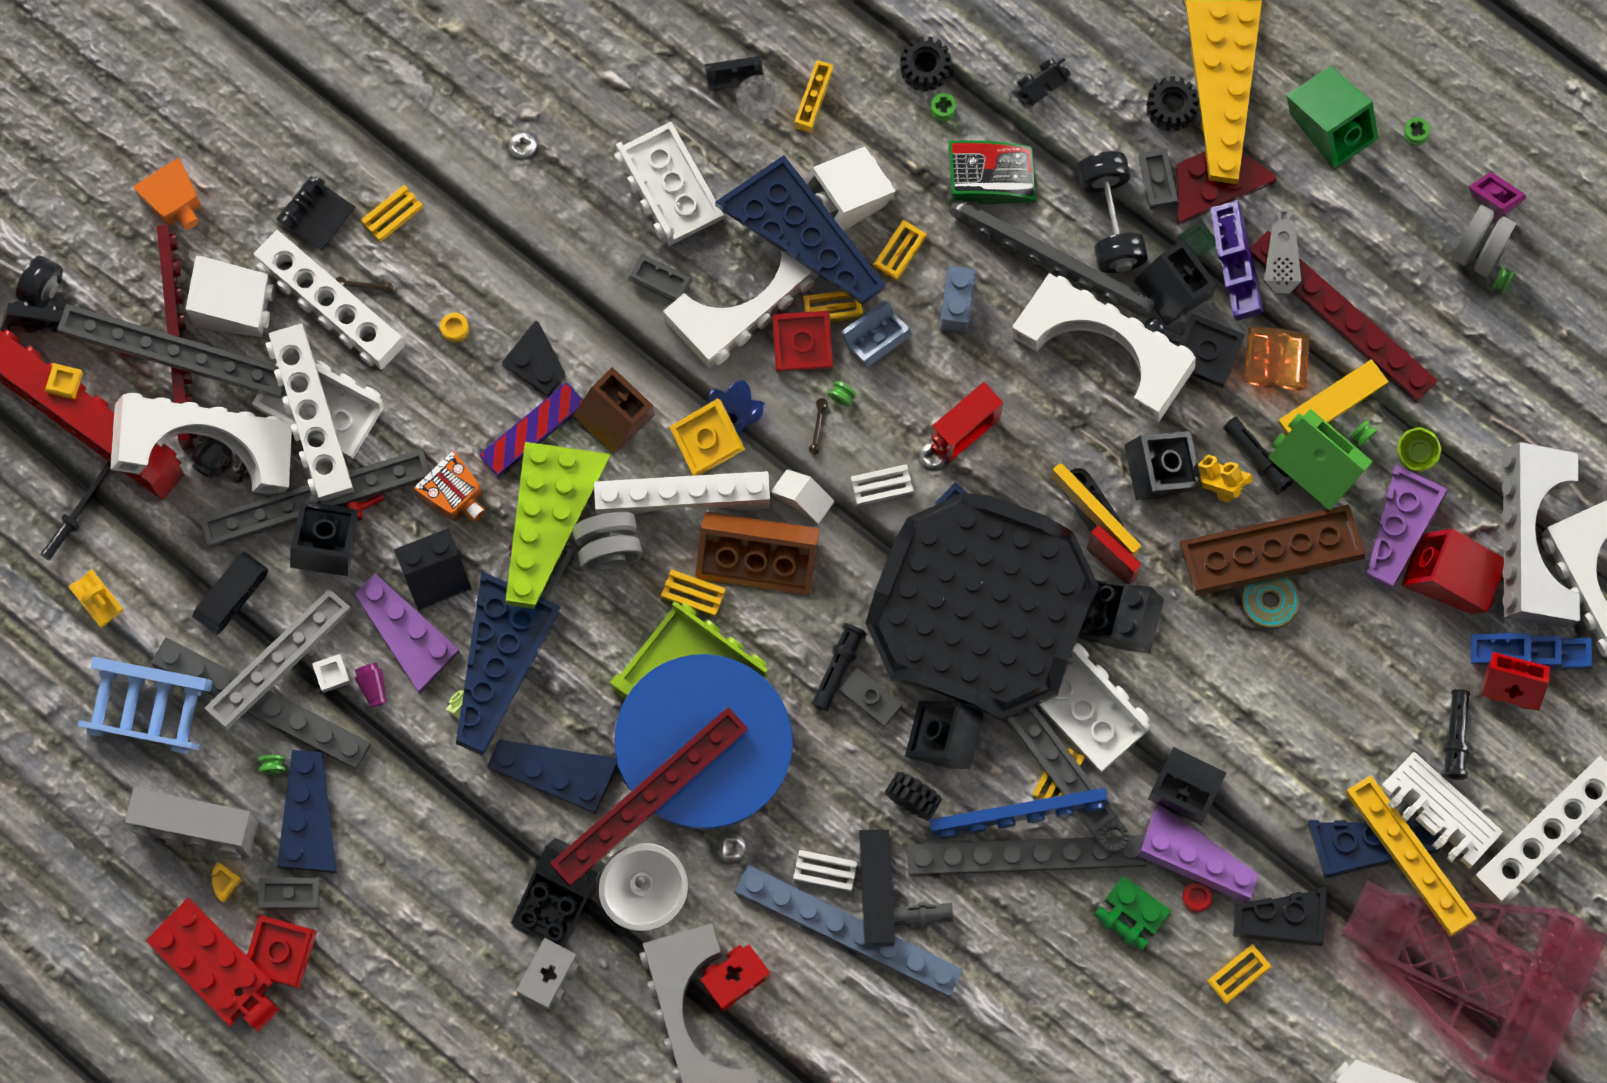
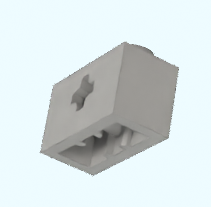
M544 938L516 990L518 996L549 1012L553 1005L558 1007L565 995V991L562 990L567 979L572 981L580 965L576 963L578 960L577 955ZM553 969L556 980L550 979L546 983L543 974L544 972L550 973Z

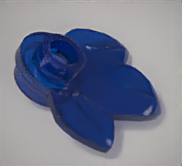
M745 380L733 383L726 393L712 388L708 396V404L716 399H720L729 417H737L738 421L733 424L737 434L741 433L747 424L757 422L762 417L765 408L764 402L751 400V390Z

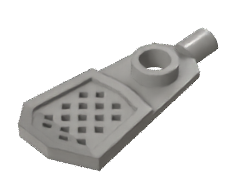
M1278 209V222L1272 225L1264 283L1275 295H1289L1301 283L1295 225L1290 223V209ZM1284 233L1288 236L1289 240L1281 242L1278 239V235Z

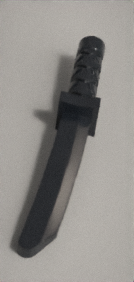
M109 461L71 515L67 516L64 514L61 517L63 524L40 554L46 560H51L54 553H56L72 530L77 532L79 529L76 519L110 472L111 463Z

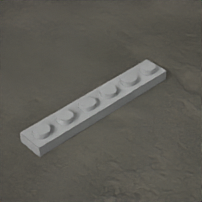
M328 589L204 708L205 713L227 731L351 612L350 606L332 590Z

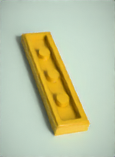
M1371 359L1280 418L1278 424L1288 435L1292 430L1288 427L1289 423L1298 413L1304 416L1310 408L1329 423L1385 387L1389 381Z
M1059 463L1053 468L1051 479L1075 504L1132 556L1138 555L1141 547L1140 544L1063 464Z

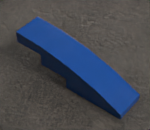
M1530 633L1471 634V664L1488 665L1492 652L1549 666L1550 669H1593L1592 638H1562L1561 635L1531 636Z

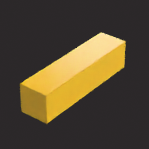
M816 60L794 121L795 129L808 133L812 132L833 74L832 64Z

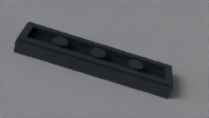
M859 830L864 946H894L895 931L889 830Z

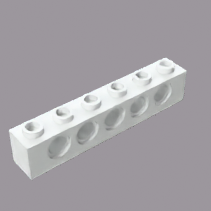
M278 230L253 253L257 262L255 266L260 272L274 277L278 281L276 285L286 295L292 293L298 298L297 303L307 313L313 311L317 314L320 324L328 331H331L333 328L339 333L340 336L338 338L349 349L354 346L361 352L360 358L370 367L375 364L382 370L405 346L402 336ZM285 262L292 263L291 268L288 270L279 269ZM305 280L313 281V284L308 288L300 287V284ZM325 298L334 299L333 303L329 306L320 305L321 301ZM351 315L355 317L354 321L350 324L341 323L345 316ZM368 333L376 335L375 339L371 342L362 341L363 336Z
M303 324L268 333L271 342L266 343L270 359L276 358L279 369L274 370L279 387L285 386L287 396L282 398L287 414L293 413L296 422L291 425L295 441L301 440L304 451L299 452L304 469L310 468L312 478L307 480L312 496L318 495L319 500L324 502L353 493L354 488ZM297 353L300 355L299 361L295 365L285 364V358L288 354ZM305 380L308 382V387L304 392L297 393L293 391L295 382ZM305 408H315L316 415L313 419L304 420L301 418V413ZM320 434L325 437V441L320 447L310 446L309 442L312 436ZM323 462L333 464L332 471L327 475L318 473V467Z
M1599 756L1471 879L1495 906L1502 900L1508 904L1520 892L1516 888L1518 884L1523 880L1528 884L1541 872L1537 866L1543 860L1549 864L1561 853L1557 847L1564 840L1570 844L1582 832L1578 827L1585 820L1591 824L1602 813L1599 807L1607 801V762ZM1591 787L1595 789L1598 799L1593 800L1587 797L1585 788ZM1565 807L1575 809L1577 819L1568 818L1564 812ZM1544 827H1552L1557 833V838L1549 839L1546 837ZM1529 846L1533 848L1536 852V859L1527 858L1523 853V847ZM1502 867H1511L1515 871V879L1506 878L1502 873Z

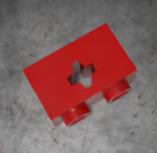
M1492 652L1483 678L1481 696L1493 701L1514 704L1523 709L1539 711L1549 684L1550 667Z
M750 944L744 948L741 945L735 947L726 955L729 959L721 965H718L716 962L702 972L704 977L700 979L701 984L722 1013L771 977L770 971ZM732 970L734 973L740 971V980L737 982L734 979L728 981V971Z

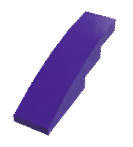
M1236 200L1212 207L1211 215L1217 254L1222 262L1225 287L1230 294L1233 317L1238 321L1263 314L1255 265L1240 204Z

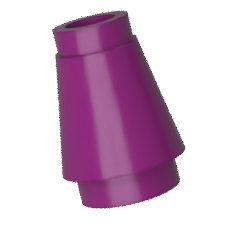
M377 662L357 668L355 670L357 677L354 679L371 708L387 703L382 668L378 667Z

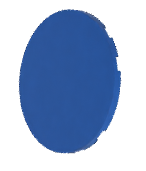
M698 654L683 656L667 661L648 672L627 695L617 718L614 744L615 756L621 777L630 791L634 790L727 707L748 727V731L654 813L658 818L689 829L709 830L724 828L751 817L766 805L780 788L787 774L792 755L793 738L790 719L775 689L764 677L749 666L717 655Z

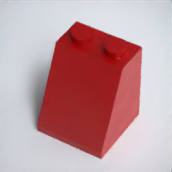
M1453 528L1428 532L1423 535L1414 551L1401 586L1469 614L1488 612V609L1494 603V594L1498 583L1503 579L1504 558Z

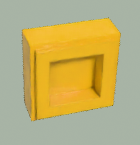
M53 363L45 391L48 394L75 400L83 376L82 370Z

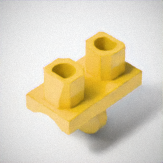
M1207 455L1198 464L1201 472L1202 488L1217 492L1218 499L1223 502H1230L1233 498L1239 497L1241 489L1253 481L1252 475L1241 471L1239 464L1229 462L1222 465L1218 463L1217 457Z
M92 569L81 579L68 586L100 628L124 611Z

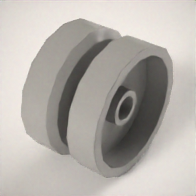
M1480 205L1451 259L1465 266L1471 259L1474 260L1477 253H1479L1480 255L1474 264V271L1487 278L1495 262L1498 263L1506 250L1510 242L1508 238L1516 222L1502 217L1498 220L1494 229L1491 230L1489 225L1494 218V211Z
M604 513L582 520L572 528L576 545L583 547L578 552L580 567L583 571L601 572L621 568L638 561L644 555L641 541L639 538L634 537L638 528L633 513Z

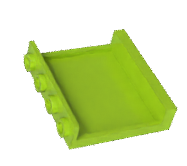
M674 600L672 610L620 675L616 674L610 681V686L614 692L626 699L632 688L648 672L667 661L688 655L708 654L727 657L749 666L765 679L768 677V669L766 668V662L755 654L749 656L742 650L744 647L732 637L726 639L719 634L720 629L709 620L703 622L696 617L697 612L686 603L680 605Z

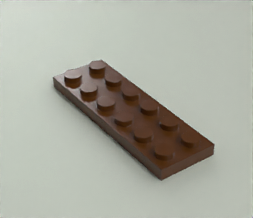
M1349 505L1180 541V549L1195 596L1365 559L1366 554Z

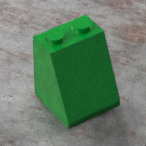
M1332 66L1316 74L1312 79L1286 95L1290 115L1334 169L1379 139L1373 102Z

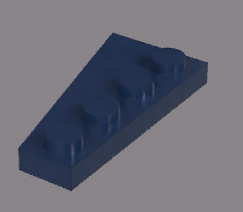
M499 740L487 768L596 814L616 770L617 760L613 757Z
M292 750L277 866L284 869L337 873L322 752Z
M1308 821V827L1324 879L1395 862L1366 821ZM1418 821L1406 822L1429 854L1440 851V848L1437 850L1432 846L1437 841L1436 835L1433 836Z

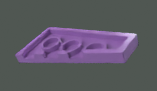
M1395 464L1378 535L1367 571L1368 578L1394 589L1447 494L1446 488Z
M374 574L355 593L356 598L419 694L460 653L455 645L378 575Z
M1160 804L1156 805L1138 856L1244 903L1249 902L1259 874Z

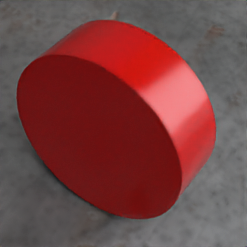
M1199 882L1189 884L1182 894L1184 907L1192 913L1206 911L1213 899L1210 888Z

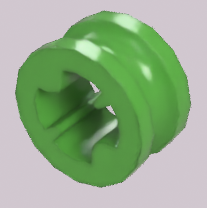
M947 93L937 94L931 101L932 116L942 122L953 118L956 110L955 99ZM942 102L946 103V107L950 105L947 108V112H940L941 108L938 110L936 108Z
M1422 118L1410 119L1405 125V140L1414 146L1424 144L1430 133L1428 122ZM1416 126L1422 128V136L1420 134L1417 137L1413 136L1411 127H1414V129H1416Z
M1502 266L1491 289H1500L1501 294L1504 295L1515 272H1507L1505 267Z
M835 381L833 384L834 390H829L828 396L837 404L847 408L850 407V399H854L857 393L848 385Z
M1368 420L1363 422L1349 437L1352 441H1357L1359 448L1364 446L1378 431L1376 428L1370 427Z
M260 756L258 762L262 764V767L259 768V774L277 775L284 773L285 767L282 766V762L285 761V756Z

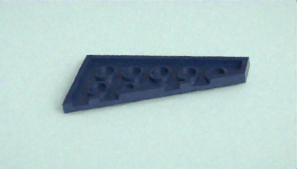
M785 155L715 202L717 208L863 305L885 290V283Z
M483 571L481 572L456 738L457 745L481 756L487 750L561 606L541 597L534 609L505 605L507 582Z

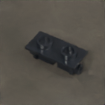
M760 56L704 64L709 91L764 82Z
M1052 57L1039 66L1041 71L1034 76L1030 73L1017 82L1019 87L1014 89L1012 93L1021 92L1023 96L1020 100L1025 107L1035 105V103L1048 95L1043 87L1045 83L1050 91H1053L1068 81V76L1071 75L1069 69L1066 66H1060L1065 59L1054 60Z

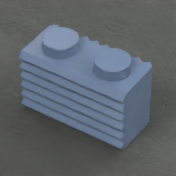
M948 266L940 330L962 334L968 332L976 271L974 269Z

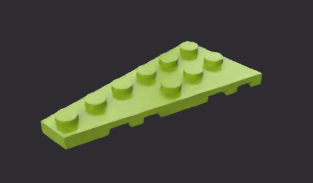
M525 442L505 605L535 608L573 532L572 528L578 523L594 490V482L599 481L611 454Z

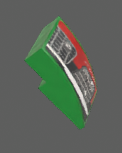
M949 141L948 159L951 202L959 199L963 201H979V205L1036 201L1032 147L996 141Z

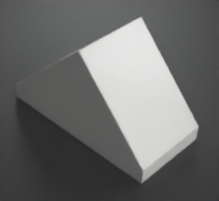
M790 470L785 471L770 492L771 495L819 525L834 504V500L810 476Z

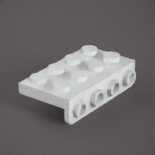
M672 122L625 145L621 142L616 144L617 153L614 154V158L621 170L626 168L629 174L627 181L634 193L638 191L643 200L640 201L644 213L646 216L652 215L656 222L653 224V228L660 240L664 238L668 246L724 219V214L715 206V198Z
M297 353L288 354L285 358V364L295 365L299 361L300 355ZM316 360V368L342 453L345 457L353 460L384 409L382 399L380 398L381 395L370 387L363 389L355 385L356 381L341 373L340 376L334 374L328 365ZM305 380L295 382L293 391L297 393L304 392L308 387V382ZM285 388L281 399L258 393L252 402V406L255 409L269 416H277L282 418L283 421L292 422V424L296 423L293 413L287 414L282 398L287 396ZM312 407L305 408L301 413V418L304 420L313 419L316 415V409ZM320 434L311 437L321 444L325 441V437Z
M1077 643L1069 660L1058 696L1036 705L1101 774L1148 732L1150 727L1148 723L1149 718L1139 707L1135 709L1128 702L1129 697L1120 686L1114 687L1108 680L1109 675L1100 665L1097 664L1095 666L1088 659L1089 654L1085 648Z

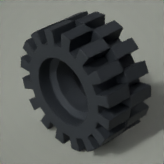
M921 36L918 42L913 39L910 41V46L906 44L900 61L901 76L903 79L906 78V84L909 86L911 83L914 84L913 89L918 90L920 86L923 87V91H928V87H931L933 91L937 89V84L942 86L945 83V79H948L951 55L948 53L946 45L942 47V41L938 39L935 43L931 36H928V41H924V36ZM922 55L931 56L936 61V67L931 72H921L915 66L916 59Z
M1170 76V80L1167 81L1166 77H1164L1160 83L1156 82L1153 85V89H1150L1146 111L1147 115L1150 114V121L1152 123L1156 121V127L1159 129L1163 125L1166 126L1165 131H1170L1171 127H1174V132L1179 131L1180 126L1184 129L1188 127L1189 122L1192 123L1194 120L1199 97H1197V90H1192L1193 84L1190 82L1184 84V78L1180 77L1179 81H1175V76ZM1169 95L1177 96L1182 100L1183 108L1175 113L1168 112L1163 108L1162 100Z
M899 771L895 774L885 791V795L894 801L893 803L900 805L902 809L909 811L910 814L917 815L919 818L927 821L932 818L942 802L941 796L934 789H930V786L921 783L919 779H914L909 774L906 775L904 772Z

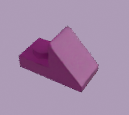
M1492 172L1469 186L1471 195L1494 211V218L1492 220L1494 223L1516 209L1526 199V195Z

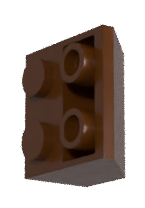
M613 367L590 388L573 414V417L613 455L655 416L653 404Z

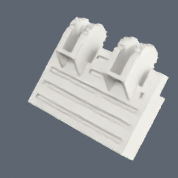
M1415 752L1380 787L1389 796L1393 792L1397 793L1387 804L1391 809L1397 807L1402 799L1410 805L1401 817L1407 822L1415 812H1418L1419 815L1415 819L1433 836L1438 832L1442 834L1432 845L1437 850L1442 848L1447 840L1455 846L1448 853L1447 857L1451 863L1462 852L1464 856L1460 860L1468 868H1471L1503 833L1497 825Z

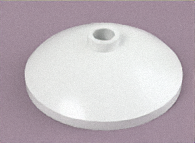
M651 843L633 844L616 852L604 865L598 882V894L606 914L618 925L638 931L652 930L672 920L681 910L688 891L687 875L680 860L668 849ZM638 877L645 878V882L643 884L635 883Z

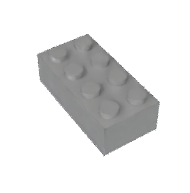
M133 788L125 818L126 825L132 830V833L137 834V839L147 842H154L155 838L166 840V845L176 848H183V845L187 844L195 846V851L212 854L213 850L224 852L223 856L235 860H241V856L250 857L258 827V822L250 811Z

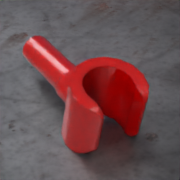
M380 494L365 502H351L346 508L358 509V521L363 519L362 510L384 501Z

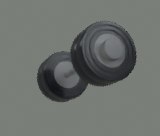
M1109 151L1082 159L1077 165L1080 186L1087 192L1105 191L1114 235L1100 240L1094 246L1098 269L1104 273H1120L1142 266L1148 260L1145 240L1138 233H1119L1111 190L1123 186L1130 180V170L1126 155L1122 152Z
M39 255L31 260L25 270L22 271L0 259V266L21 276L15 293L18 301L27 302L30 306L40 308L49 304L62 280L63 268L59 264Z

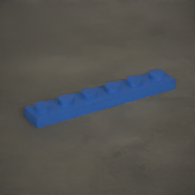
M1106 788L930 819L929 822L931 832L935 836L939 835L940 839L956 837L957 832L969 830L970 834L986 831L987 826L998 825V828L1013 827L1016 825L1015 821L1027 819V823L1041 822L1045 820V816L1056 814L1057 818L1069 817L1074 815L1075 810L1086 809V812H1097L1103 810V805L1110 804Z

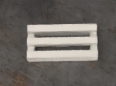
M907 464L851 476L857 506L914 494ZM903 474L902 477L858 486L860 483ZM904 483L906 486L904 488L868 495L864 497H861L860 494L863 492L887 488L890 486H895Z
M799 850L793 880L852 892L857 861ZM807 859L850 868V871L803 863V860ZM801 870L847 878L848 881L847 883L803 875Z

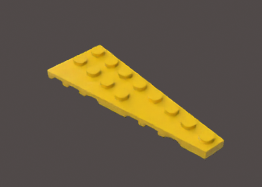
M1184 0L1187 11V26L1191 40L1195 83L1197 84L1199 97L1198 104L1202 118V132H1204L1209 180L1238 184L1262 0Z

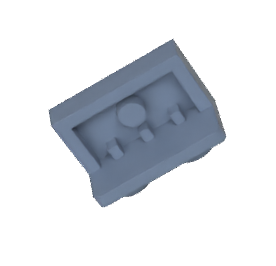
M887 300L872 308L868 313L851 323L841 332L848 350L866 368L912 336L910 328L894 314L891 304Z

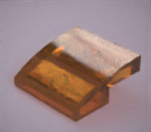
M1248 328L1245 383L1267 388L1276 385L1298 391L1306 389L1310 334L1277 328Z

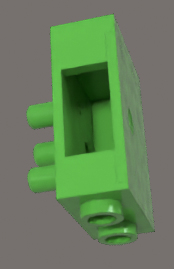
M1310 408L1304 416L1298 413L1289 423L1288 427L1292 430L1287 436L1281 433L1271 444V447L1275 450L1268 458L1328 510H1331L1373 461Z

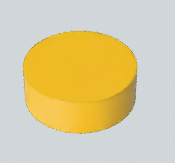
M459 313L445 315L440 322V331L443 338L451 343L463 341L469 333L467 319Z

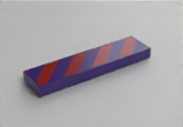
M566 382L479 454L480 459L499 478L523 458L525 442L540 444L573 417V414L583 401L582 398Z

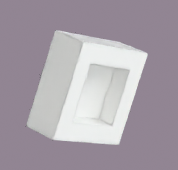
M340 654L312 663L322 693L350 684Z

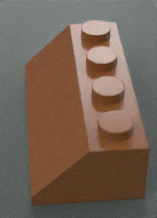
M705 511L700 529L695 578L810 595L820 528Z

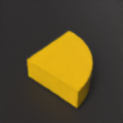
M217 861L212 871V887L217 898L224 904L241 883L242 879Z

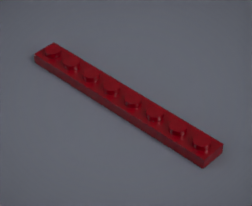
M168 224L157 225L167 334L183 338L182 331L187 330L185 313H180L179 304L184 303L182 286L178 287L177 277H181L180 261L175 260L174 251L179 250L178 238L176 233L172 234ZM171 367L174 403H195L193 394L188 393V384H192V374ZM178 434V442L182 450L194 448L193 439L198 438V434Z
M1267 231L1251 247L1253 258L1265 269L1271 237L1270 231ZM1299 258L1301 283L1292 293L1369 361L1372 359L1384 375L1418 403L1436 385L1438 380Z
M727 707L551 861L550 866L571 887L748 731V727Z

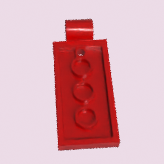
M189 897L146 940L230 1027L242 1015L259 1032L280 1011L278 1006L263 993L273 984V981ZM243 989V994L238 996V991Z

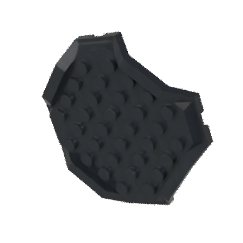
M962 493L907 517L896 536L874 591L865 624L891 681L926 688L972 705L1003 721L1021 713V710L1035 704L1039 705L1058 696L1069 660L1087 613L1099 590V585L1073 531L1043 514L987 495Z

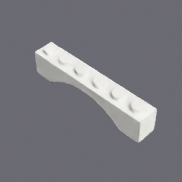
M768 471L594 482L596 515L611 512H630L636 515L650 511L687 507H715L741 511L770 509Z

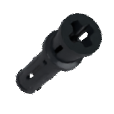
M1237 416L1230 419L1224 425L1223 430L1231 436L1241 450L1252 460L1257 467V474L1260 477H1265L1274 488L1273 492L1276 495L1285 491L1295 481L1268 458L1270 454L1261 446L1250 431L1246 429Z
M843 623L842 625L843 632L837 645H833L831 649L833 654L832 660L811 702L814 707L822 711H829L831 702L849 663L856 660L857 655L855 653L861 640L867 636L864 630L848 623Z
M1454 689L1451 691L1448 742L1443 746L1445 766L1441 770V776L1450 780H1464L1468 778V772L1465 771L1466 755L1470 753V748L1466 744L1470 691ZM1460 709L1459 729H1457L1458 710ZM1455 758H1457L1456 766H1454Z

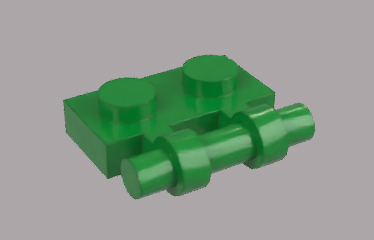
M1123 875L1105 899L1108 904L1114 907L1113 910L1109 913L1100 906L1093 916L1100 920L1102 926L1108 931L1111 928L1124 938L1123 942L1127 945H1134L1142 951L1148 944V941L1139 934L1144 929L1154 936L1171 910ZM1121 913L1136 923L1132 929L1118 920Z

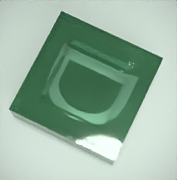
M1202 220L1178 236V240L1180 242L1184 240L1197 259L1216 247L1214 235Z

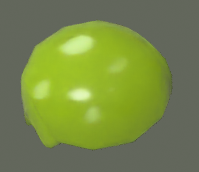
M1417 427L1406 431L1399 438L1396 450L1398 459L1406 468L1416 472H1423L1433 468L1438 462L1441 446L1433 432Z

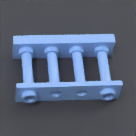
M92 657L90 668L99 670L98 676H101L92 722L80 720L78 722V726L87 728L86 734L104 737V732H110L172 745L171 751L189 754V749L199 750L200 744L188 742L197 697L201 696L202 691L211 692L212 680ZM117 674L128 676L127 682H129L120 728L103 725L112 681L116 679ZM145 679L156 681L155 687L158 688L148 734L131 731L141 684L144 685ZM173 685L184 687L183 693H186L176 739L160 736L169 690H173Z

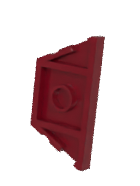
M1205 152L1177 164V224L1179 226L1211 212L1212 207L1236 201L1276 183L1277 178L1244 152H1242L1238 184L1209 180Z

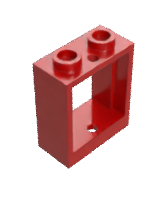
M985 382L981 383L932 425L930 438L932 445L930 448L933 453L940 459L944 457L948 463L953 461L1001 419L1003 401Z

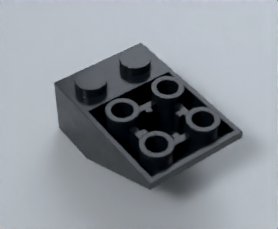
M1096 580L1099 590L1087 613L1078 638L1125 651L1150 654L1164 599L1152 587Z
M555 837L545 846L511 924L542 940L546 938L565 948L598 887L599 877L606 863L599 861L576 883L569 887L550 866V862L570 846Z

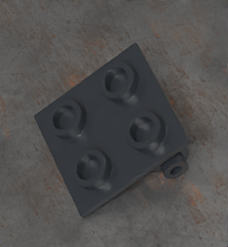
M310 176L276 220L322 251L356 206L326 187L324 180L319 176H315V178Z

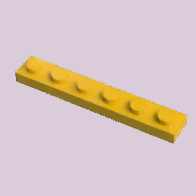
M1372 775L1347 789V797L1447 934L1452 937L1476 921V917L1405 820L1401 818L1402 816L1395 807L1391 809L1387 805L1390 800Z

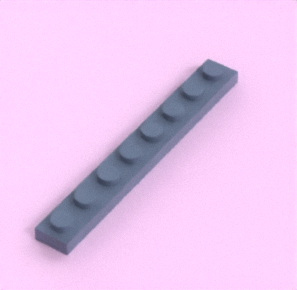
M750 865L747 866L735 890L736 894L949 998L963 969L896 936L894 946H864L863 920Z

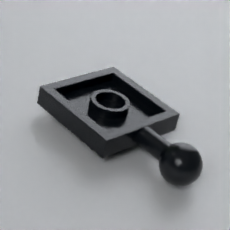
M1193 313L1183 334L1166 328L1164 322L1159 318H1150L1144 324L1146 329L1153 333L1157 331L1164 334L1170 342L1177 344L1178 347L1182 345L1190 349L1194 354L1193 356L1196 357L1195 369L1191 375L1221 388L1225 385L1245 337V334Z

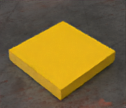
M720 399L712 401L669 426L693 476L702 475L745 450Z

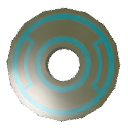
M1286 576L1245 585L1241 597L1242 611L1246 618L1256 627L1271 630L1280 629L1288 625L1296 616L1300 604L1299 591L1294 582ZM1272 594L1278 599V605L1269 608L1264 605L1262 597Z

